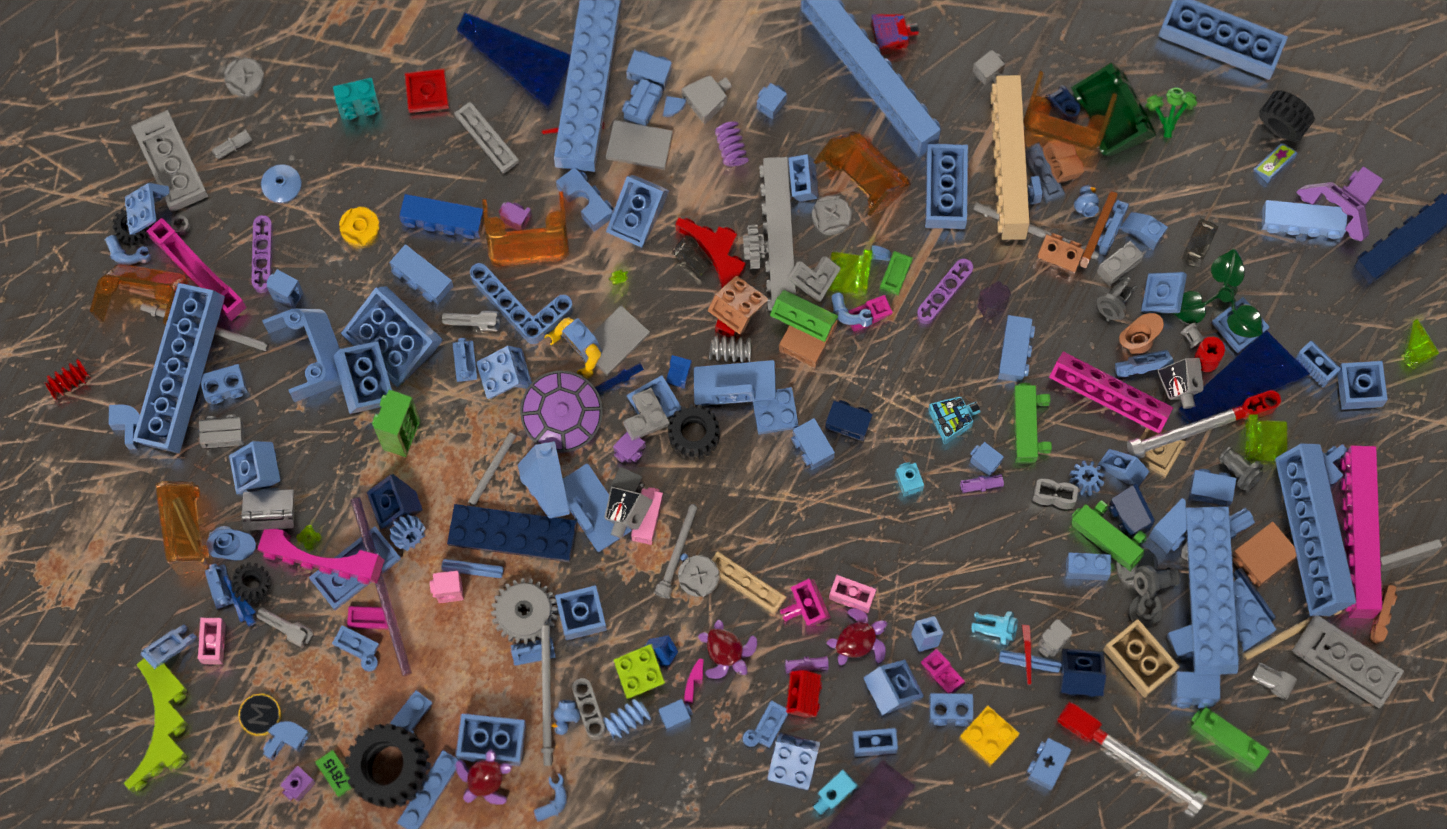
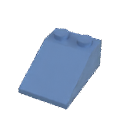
M635 175L627 176L606 232L639 247H643L663 209L669 190Z

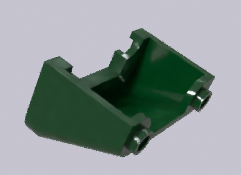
M1112 62L1071 87L1073 91L1072 97L1086 109L1101 138L1098 148L1103 155L1111 157L1157 136L1126 74Z

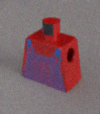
M873 14L871 17L874 41L880 49L881 56L907 48L909 36L919 35L917 23L906 25L905 17L902 14Z

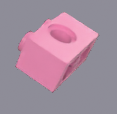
M458 571L433 574V580L430 581L433 598L436 597L439 603L464 600L462 580Z
M836 575L829 600L859 609L868 614L876 589Z
M200 618L198 660L202 664L223 665L226 623L222 618Z

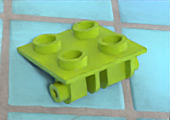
M652 644L613 660L627 699L634 696L640 697L644 695L643 692L665 684Z

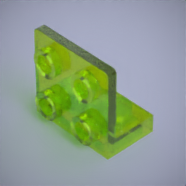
M864 249L863 256L832 252L830 260L841 269L827 291L866 296L872 250Z
M1249 414L1245 421L1246 460L1276 462L1275 458L1287 452V422L1258 420V415Z

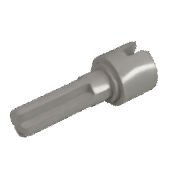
M482 310L479 314L443 313L442 323L447 325L479 326L481 331H498L500 327V318L497 317L499 311Z
M260 608L256 615L260 620L286 634L288 641L301 648H304V643H309L312 638V629L299 622L292 624L265 608Z

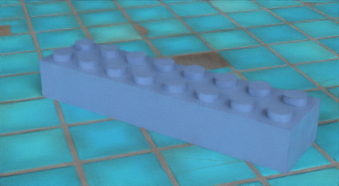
M178 283L132 441L180 454L225 296L214 290Z
M1301 443L1278 456L1275 460L1310 616H1331L1355 604L1356 599L1321 445Z
M1229 507L1186 508L1194 675L1238 674L1239 662Z

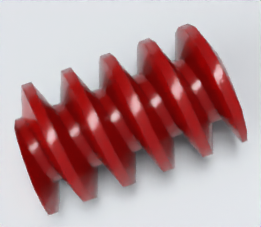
M1207 337L1201 342L1194 358H1200L1202 372H1212L1219 366L1225 353V345L1217 337Z
M76 359V367L71 363L68 364L69 370L62 367L61 375L55 371L54 379L49 375L47 376L48 382L44 383L55 400H58L57 393L65 396V389L72 392V385L79 388V381L86 384V377L90 378L79 359Z

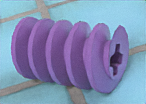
M734 121L724 123L715 130L719 149L722 151L721 156L724 158L723 164L730 167L740 166L749 161L747 157H743L747 154L746 150H740L745 145L744 143H738L743 140V137L736 136L741 130L735 128L739 123Z

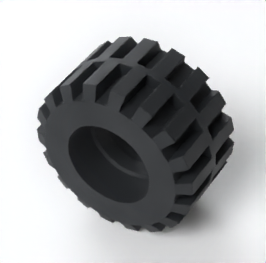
M1282 90L1273 92L1259 111L1261 121L1271 132L1293 142L1300 141L1315 120L1312 110L1304 101Z
M689 404V408L681 407V411L677 410L674 413V417H671L670 425H668L670 445L674 448L675 453H680L681 457L685 459L690 457V460H694V457H698L700 460L703 459L704 455L708 457L711 455L712 450L715 451L716 445L720 440L719 422L716 420V415L714 413L711 414L710 409L707 407L703 409L702 405L699 404L698 407H694V404ZM696 423L706 429V435L701 440L689 441L683 437L682 430L687 425Z

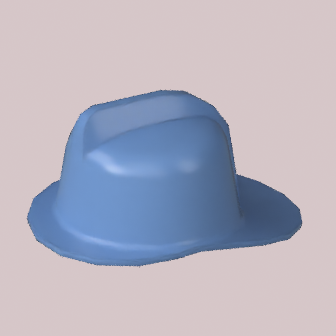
M220 526L213 532H210L206 542V549L212 557L229 560H244L250 557L256 546L254 538L249 533L233 530L228 526Z

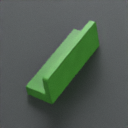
M783 290L777 297L770 314L771 317L823 342L827 340L833 324L838 319V315L786 290Z

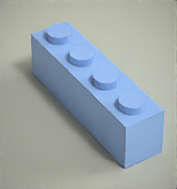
M1266 200L1263 206L1262 230H1267L1269 233H1278L1280 231L1287 232L1290 235L1302 233L1310 237L1323 235L1331 239H1338L1343 237L1346 232L1347 214L1341 210V207Z

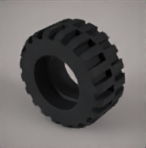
M378 724L374 726V729H365V735H358L354 739L356 744L354 746L350 745L348 749L351 752L350 756L345 758V763L348 764V768H345V775L350 777L347 782L351 788H354L353 792L358 797H361L362 800L382 808H395L396 805L401 807L407 804V800L413 801L416 799L415 793L423 791L425 787L422 784L424 781L428 782L429 779L426 771L431 769V763L427 761V758L430 757L429 753L424 749L425 744L414 733L393 724H386L385 726ZM396 747L403 755L404 764L402 772L391 784L379 785L375 782L372 775L374 759L385 748Z

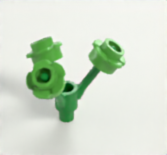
M1178 87L1168 90L1166 94L1168 103L1172 105L1169 117H1164L1160 110L1164 105L1163 97H1158L1156 94L1146 100L1145 107H1148L1150 112L1156 110L1161 124H1163L1164 137L1172 138V130H1175V125L1185 108L1192 110L1197 105V97L1191 92L1184 94L1183 90ZM1181 105V108L1174 117L1176 106Z

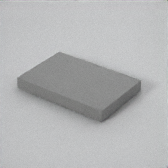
M614 120L606 159L665 170L673 131Z
M622 306L616 309L592 333L602 349L601 357L596 366L608 376L650 335V332Z
M1437 539L1380 558L1381 572L1431 557L1442 547V544Z

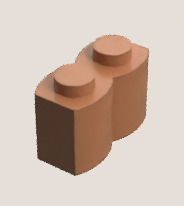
M1069 137L1049 141L1042 147L1045 159L1050 164L1052 174L1058 183L1077 179L1084 173L1083 162L1076 155V147Z

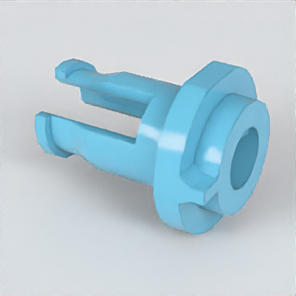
M1007 611L1005 617L991 614L982 615L979 612H975L976 622L992 624L995 627L972 623L973 633L981 632L984 635L1000 637L1001 644L1008 645L1010 641H1014L1017 633L1018 619L1014 618L1013 612Z

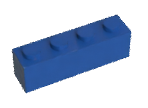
M405 194L399 217L401 223L410 228L419 226L427 231L440 230L448 235L456 233L461 234L465 238L474 239V237L480 238L485 213L482 208Z

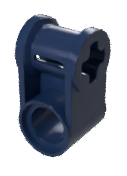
M1064 85L1059 86V89L1054 93L1045 96L1048 105L1065 124L1072 125L1078 121L1080 106ZM1071 110L1075 114L1070 115L1067 114L1066 111Z

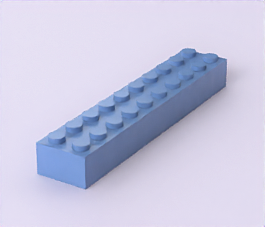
M580 0L554 154L555 167L576 168L577 170L595 172L622 0Z
M801 0V10L918 157L926 153L927 144H938L941 131L939 122L935 118L932 119L930 117L927 107L923 103L920 104L916 99L915 92L911 88L908 89L906 87L904 79L899 73L896 74L893 71L890 61L881 56L878 46L869 41L866 31L857 26L856 19L851 13L848 14L845 11L842 1Z

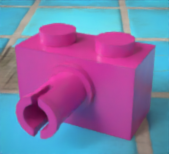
M807 579L790 587L796 603L780 610L781 615H784L782 617L785 622L802 614L807 626L812 627L831 618L813 579Z

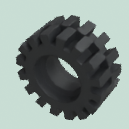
M121 209V214L116 213V219L113 218L114 225L112 226L121 242L123 241L126 245L129 243L131 246H134V243L140 245L141 240L144 242L147 240L146 236L149 237L147 230L151 225L134 235L129 234L125 230V224L128 220L127 210Z
M249 562L246 567L242 564L240 568L238 567L235 570L231 582L232 593L236 592V598L241 596L240 601L244 602V599H248L247 603H251L252 600H254V603H257L259 599H264L271 583V577L268 576L269 572L267 570L264 571L265 567L261 566L258 568L257 563L251 566V562ZM245 578H253L258 581L259 586L249 588L243 584V580Z

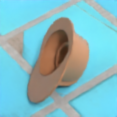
M1155 313L1140 316L1121 332L1119 336L1120 344L1129 349L1133 355L1149 351L1154 339L1163 330V319Z

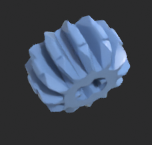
M1084 460L1081 466L1076 464L1074 466L1075 470L1070 472L1073 478L1069 480V483L1075 484L1078 489H1081L1080 495L1087 491L1088 496H1091L1093 491L1098 493L1100 491L1099 486L1104 485V481L1101 479L1104 478L1105 474L1098 473L1101 467L1097 466L1094 468L1093 461L1087 466ZM1084 475H1088V478L1091 477L1089 482L1083 479Z
M409 514L405 518L400 516L398 522L393 521L395 526L389 528L391 540L398 548H403L406 551L410 547L415 549L416 544L421 543L420 539L425 537V527L421 520Z

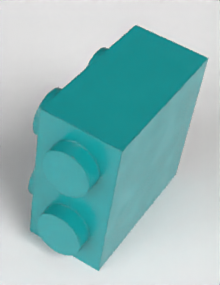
M372 78L333 86L341 119L351 120L359 115H373L377 111H381Z

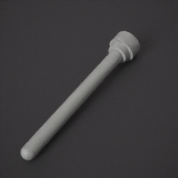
M695 504L689 506L663 581H660L655 588L654 593L660 597L669 599L671 596V581L697 511Z

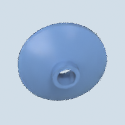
M276 165L268 169L263 175L261 188L269 200L276 203H285L298 195L301 189V178L299 173L291 166ZM278 179L284 180L281 184L277 183Z

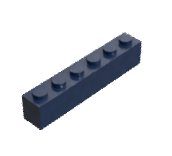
M1441 193L1434 199L1435 203L1431 206L1427 204L1418 211L1419 215L1415 218L1410 216L1403 222V227L1400 229L1394 228L1388 234L1389 237L1384 241L1382 239L1378 240L1372 246L1373 249L1367 252L1365 250L1357 257L1358 261L1355 264V268L1369 284H1372L1447 227V194Z

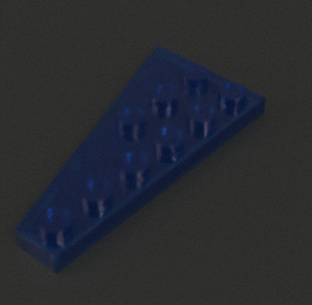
M464 12L457 27V32L549 109L567 73L571 54Z
M1266 330L1203 387L1202 392L1193 396L1195 407L1183 409V406H1181L1178 412L1189 423H1193L1242 405L1249 397L1270 390L1275 391L1309 376L1310 373Z

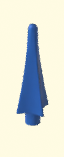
M225 575L223 580L232 597L240 623L246 621L248 626L254 625L256 621L253 618V614L256 611L245 599L244 602L240 601L241 596L235 597L236 592L232 593L231 581Z

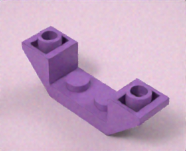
M1333 182L1305 185L1297 191V194L1300 195L1304 202L1312 205L1318 202L1324 194L1329 202L1336 203L1345 214L1353 216V219L1345 228L1351 238L1363 241L1368 237L1369 229L1365 206Z

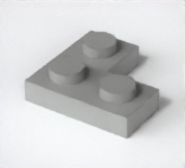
M822 257L814 271L802 261H799L794 266L788 279L815 301L821 302L841 268L828 257Z
M652 388L632 396V400L640 414L623 422L632 441L669 425L670 422Z

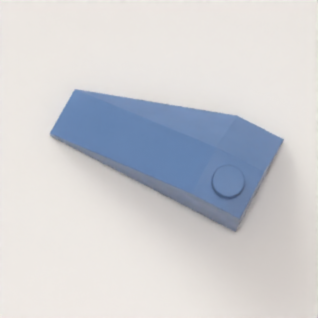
M555 441L534 445L518 464L521 482L527 486L530 494L536 498L539 506L549 518L570 514Z

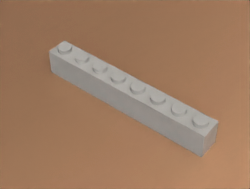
M787 157L763 158V165H759L760 177H764V184H761V196H765V203H762V215H766V222H763V234H767L768 241H764L765 253L769 255V260H765V271L770 272V279H766L767 291H771V298L767 301L768 311H772L777 297L783 290L796 295L795 284L788 279L794 268Z

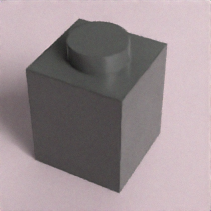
M619 467L611 486L641 494L645 484L643 483V476Z

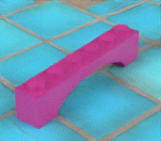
M163 218L159 219L147 230V233L156 245L198 287L214 290L225 296L221 311L231 321L246 309L243 300L202 262Z
M264 529L257 550L264 554V558L269 560L279 558L282 559L283 563L294 565V562L299 563L302 568L312 570L313 567L318 568L320 572L331 575L332 572L338 573V576L343 579L350 580L353 577L357 578L358 582L367 585L370 582H378L385 560L377 554L359 550L358 554L344 558L318 557L298 549L290 541L291 536L283 530Z

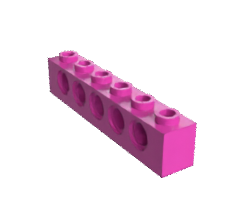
M1064 351L1049 378L1158 434L1161 433L1174 408Z

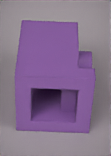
M503 203L499 210L501 222L520 232H523L532 217L531 209L527 207L524 210V207L518 203Z

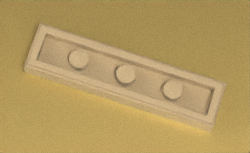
M717 551L712 558L720 571L721 580L775 615L787 598L785 595Z

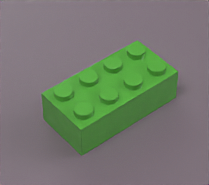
M388 390L387 395H383L381 398V410L379 414H375L372 425L383 450L407 457L421 419L412 397Z

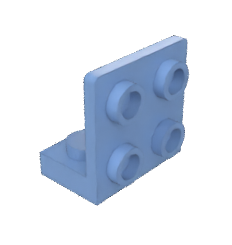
M147 183L125 197L129 234L134 235L156 222L154 203L161 201L163 197L169 194V186Z
M506 346L477 361L487 399H492L514 387L527 389L532 383L522 348Z
M779 732L768 780L808 790L820 742Z

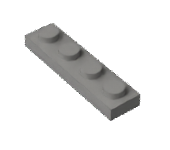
M471 102L454 113L455 117L503 174L519 163L518 158Z

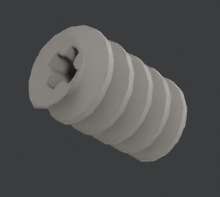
M715 335L710 343L709 360H712L715 355L717 361H719L723 355L725 361H728L730 356H732L733 362H736L738 357H740L741 363H744L746 358L750 362L751 339L747 338L746 342L743 343L742 337H739L738 341L735 342L734 336H731L728 342L726 335H723L721 341H719L718 335Z

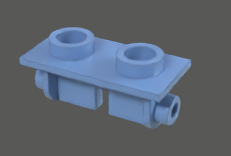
M459 338L458 342L453 343L457 382L477 380L473 340L466 341V338Z
M217 564L210 565V569L205 570V574L216 609L234 604L223 580L225 575L229 578L225 564L220 566Z
M550 637V659L556 658L552 637ZM541 639L536 640L535 644L530 641L528 645H525V643L511 645L514 666L542 661Z

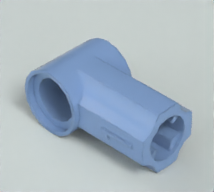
M1246 508L1229 517L1231 539L1255 523L1252 514Z

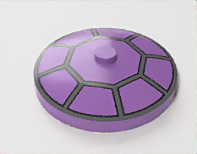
M552 371L538 377L525 391L520 407L521 422L528 437L536 445L555 441L557 453L576 451L588 444L598 432L603 414L602 402L596 388L583 376L570 371Z

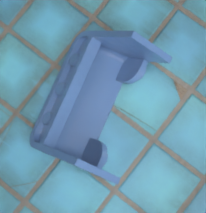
M291 309L262 320L268 334L285 327L291 329L305 327L318 362L310 364L306 368L305 376L307 383L288 389L294 402L341 385L333 357L340 348L328 316L323 310Z

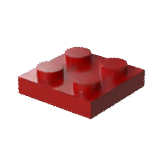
M444 69L405 73L409 113L449 108Z

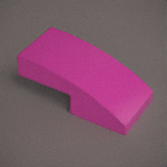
M885 295L866 301L865 305L848 310L852 315H858L864 309L870 310L872 324L893 313ZM856 324L851 325V328L854 332L864 328V326Z
M937 649L921 661L926 671L946 694H954L965 685L963 678L951 667L950 662Z
M698 659L690 673L685 690V704H693L694 683L703 684V659Z

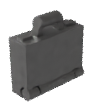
M278 487L260 488L259 491L243 492V531L294 528V490H279Z

